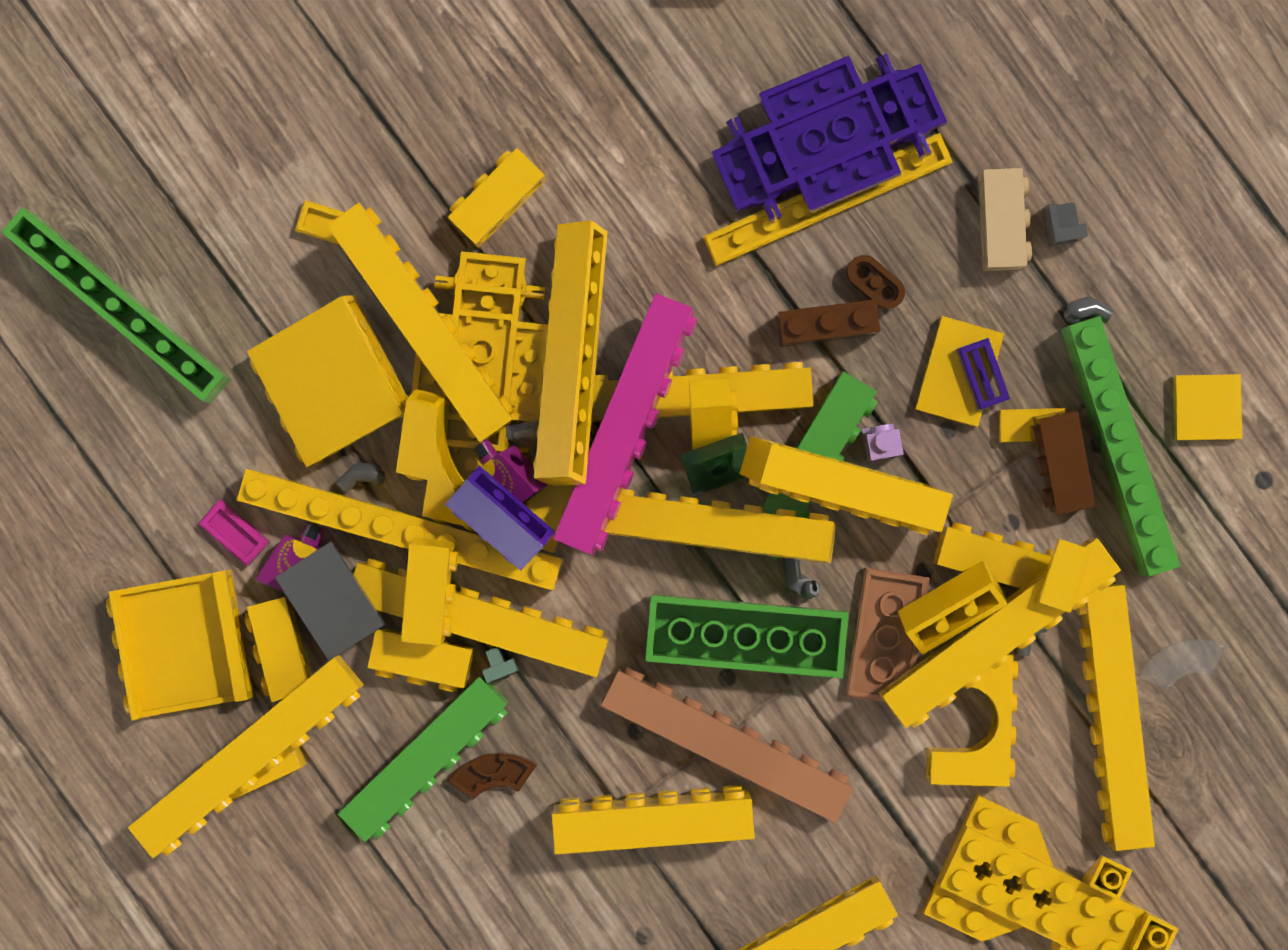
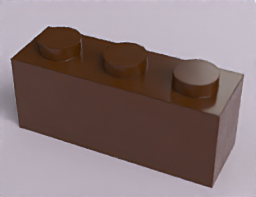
M877 299L779 311L776 315L780 347L872 336L881 332Z
M1067 409L1034 416V425L1030 426V436L1033 444H1038L1040 457H1036V467L1039 476H1044L1046 486L1045 489H1042L1044 506L1050 508V511L1056 515L1096 507L1078 411Z

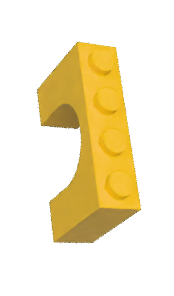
M930 650V655L936 650ZM1008 653L1009 659L1003 665L996 669L992 667L986 669L981 673L983 678L972 686L979 689L987 697L992 708V724L983 740L967 748L927 747L926 780L930 784L1010 787V778L1015 777V760L1011 758V745L1015 746L1016 727L1011 725L1012 713L1017 711V694L1012 693L1013 680L1018 678V662L1013 661L1014 655Z

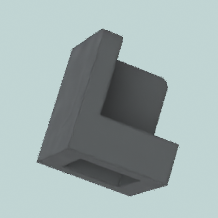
M1071 202L1061 205L1052 203L1042 208L1049 247L1081 241L1088 237L1086 223L1079 225L1075 203Z

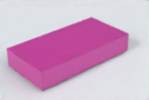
M219 499L198 523L246 566H250L270 543L266 537L222 499Z

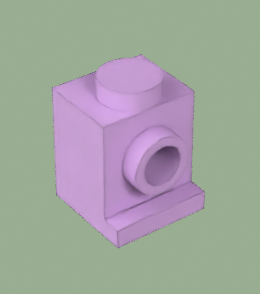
M894 424L861 429L867 461L904 455L900 431L894 428Z

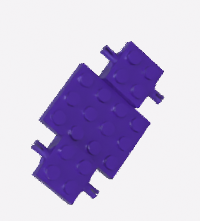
M883 54V57L879 56L875 59L883 76L862 84L850 57L846 56L759 93L760 102L770 123L745 133L739 120L740 118L734 117V123L731 118L726 124L734 139L726 146L712 151V157L736 212H741L752 206L763 205L769 221H775V217L778 220L782 217V214L775 199L781 194L797 188L798 185L811 214L900 176L901 170L891 150L892 147L902 143L913 142L919 159H923L925 155L926 157L931 155L932 151L925 136L930 131L945 126L947 120L921 63L906 70L895 71L888 54Z

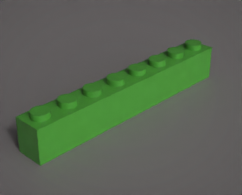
M22 207L1 231L8 239L202 402L212 403L231 381V377L34 212Z
M1101 316L1062 328L1061 332L1138 573L1141 576L1150 577L1181 567Z

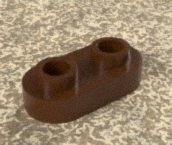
M860 255L849 263L846 272L849 282L869 300L877 299V306L879 308L890 310L901 304L905 296L904 285L877 260L868 255ZM859 267H864L868 270L867 278H860L857 275ZM884 288L892 290L893 296L891 299L883 298L882 290Z

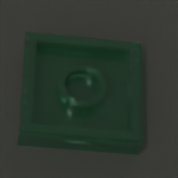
M743 432L680 454L693 496L747 478L739 474L747 449Z

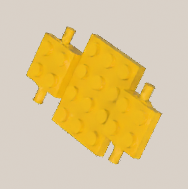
M461 251L460 265L455 277L436 275V282L434 283L435 289L454 290L453 315L447 314L458 329L453 334L460 344L466 341L477 356L472 361L478 370L481 371L485 368L496 384L491 388L497 397L500 398L504 395L515 410L510 414L512 418L516 421L539 423L541 408L539 399L543 386L542 366L545 362V335L548 325L520 322V316L525 298L545 300V294L543 293H546V286L527 285L525 279L526 258ZM416 353L411 393L418 389L446 396ZM447 397L445 409L447 446L455 467L464 481H466L479 465L483 466L472 451L480 443ZM509 425L488 439L497 453L511 447L508 440ZM517 447L522 453H529V448Z

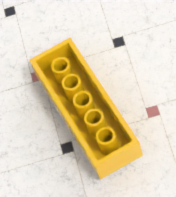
M750 436L739 473L749 478V485L759 487L760 490L777 495L782 493L790 498L807 503L812 501L820 504L822 507L836 511L841 509L866 519L871 517L880 520L882 523L895 527L900 525L928 535L930 530L942 532L953 494L927 484Z
M742 785L723 786V791L710 792L708 787H698L690 789V794L677 795V790L658 791V796L645 797L644 792L625 794V799L612 800V795L593 796V801L580 802L579 797L560 799V804H555L552 812L555 855L755 839L752 798L748 789L742 790Z

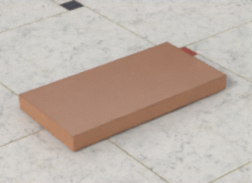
M864 567L845 696L885 702L879 692L916 666L919 650L906 634L898 611L928 593L929 577Z

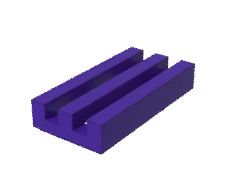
M989 338L956 349L977 410L1010 399ZM980 347H983L1000 394L998 397L994 396L978 351ZM966 352H971L988 399L987 401L983 400Z

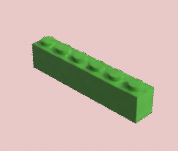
M841 372L796 448L843 461L844 457L840 453L846 443L851 446L861 430L857 427V424L862 416L868 418L878 401L873 398L877 391L846 372ZM768 493L760 507H764L763 513L776 514L777 509L796 511V517L809 518L810 512L807 511V508L811 501L807 503L790 498L782 493L778 495ZM770 556L771 558H773V559H775V560H777V558H778V557Z
M481 674L350 801L338 815L364 842L371 836L377 840L390 828L387 821L395 813L401 817L414 804L410 798L418 791L424 795L437 782L434 775L442 767L446 771L451 769L461 759L457 753L465 745L471 749L484 736L481 730L489 722L495 726L508 713L504 707L509 701L491 682L486 683L484 675Z

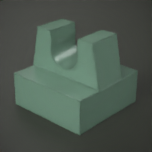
M496 647L486 651L491 666L482 671L486 683L520 670L516 658L506 661L501 648Z

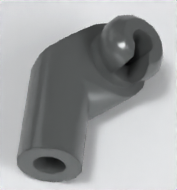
M1084 297L1071 301L1067 305L1064 319L1071 324L1079 323L1081 318L1087 316L1094 318L1101 316L1102 322L1106 324L1113 315L1114 310L1094 298Z

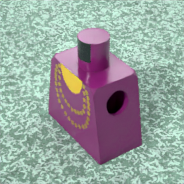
M487 439L472 449L483 465L481 467L523 504L548 486V484L534 478L533 464L515 446L497 453Z
M307 522L300 538L290 534L284 535L256 580L283 591L275 577L320 549L321 547L318 545L325 529Z

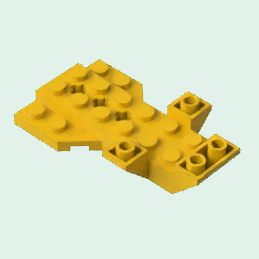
M978 794L975 796L922 910L923 914L982 942L1025 927L1051 939L1050 950H1169L1179 929L1147 910L1120 898L1131 876L1132 869L1101 855L1081 878L1053 866L1037 822ZM984 862H987L985 865L988 868L987 872L976 876L975 865L981 866ZM1013 876H1016L1014 880L1017 882V885L1006 890L1007 886L1003 883L1004 880H1011ZM1043 890H1046L1044 892L1047 896L1046 899L1036 904L1037 901L1033 898L1035 892L1041 894Z

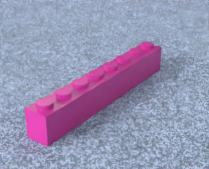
M655 293L589 451L586 484L575 485L554 535V540L595 556L597 550H603L609 533L605 532L610 519L615 520L621 507V502L617 500L622 488L627 490L632 481L634 471L630 469L634 459H640L645 450L647 441L643 440L646 430L648 427L652 429L657 421L659 410L656 409L658 401L660 397L665 398L672 383V380L668 377L673 366L678 367L683 358L685 349L681 348L685 336L691 337L695 329L697 318H694L695 312L692 307Z

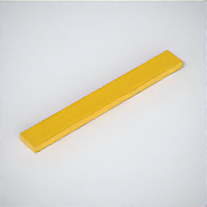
M938 133L926 138L932 154L927 157L925 155L923 159H919L914 144L894 152V157L901 170V175L811 214L802 194H798L777 204L782 214V217L778 220L775 217V221L770 222L764 209L703 236L702 238L715 267L952 164L953 161L941 134Z

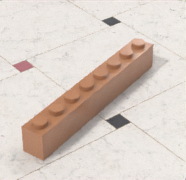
M627 666L625 671L620 668L618 669L601 703L602 707L837 823L854 789L847 782L849 776L833 768L828 773L818 768L820 762L805 754L798 758L788 753L790 747L784 743L773 739L770 744L760 739L761 732L744 724L743 728L740 729L730 724L732 721L731 717L717 710L712 715L701 709L703 706L701 702L689 696H685L684 700L672 695L673 688L659 681L652 685L643 680L645 676L643 673Z

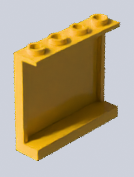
M355 295L340 296L247 351L251 359L250 365L252 370L260 376L265 386L267 399L275 405L280 415V424L285 432L290 434L295 444V453L306 467L321 464L325 458L388 423L404 417L408 396Z
M232 569L109 591L106 608L109 617H113L115 630L112 631V642L116 650L119 649L121 662L118 663V675L121 682H125L126 694L123 697V704L126 713L131 716V721L143 717L231 701H244L254 697Z

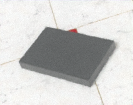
M329 542L275 577L328 661L385 625V622L333 542Z

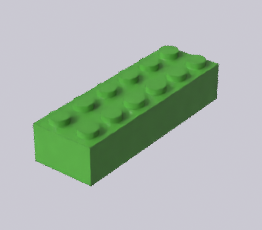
M651 594L645 661L843 678L849 612L835 609Z

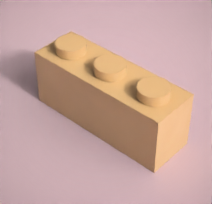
M1023 168L983 170L978 175L982 271L1022 270L1027 266V261H1031L1032 258L1031 242H1026V229L1030 228V211L1025 209L1024 197L1028 196L1029 193L1028 178L1023 177Z

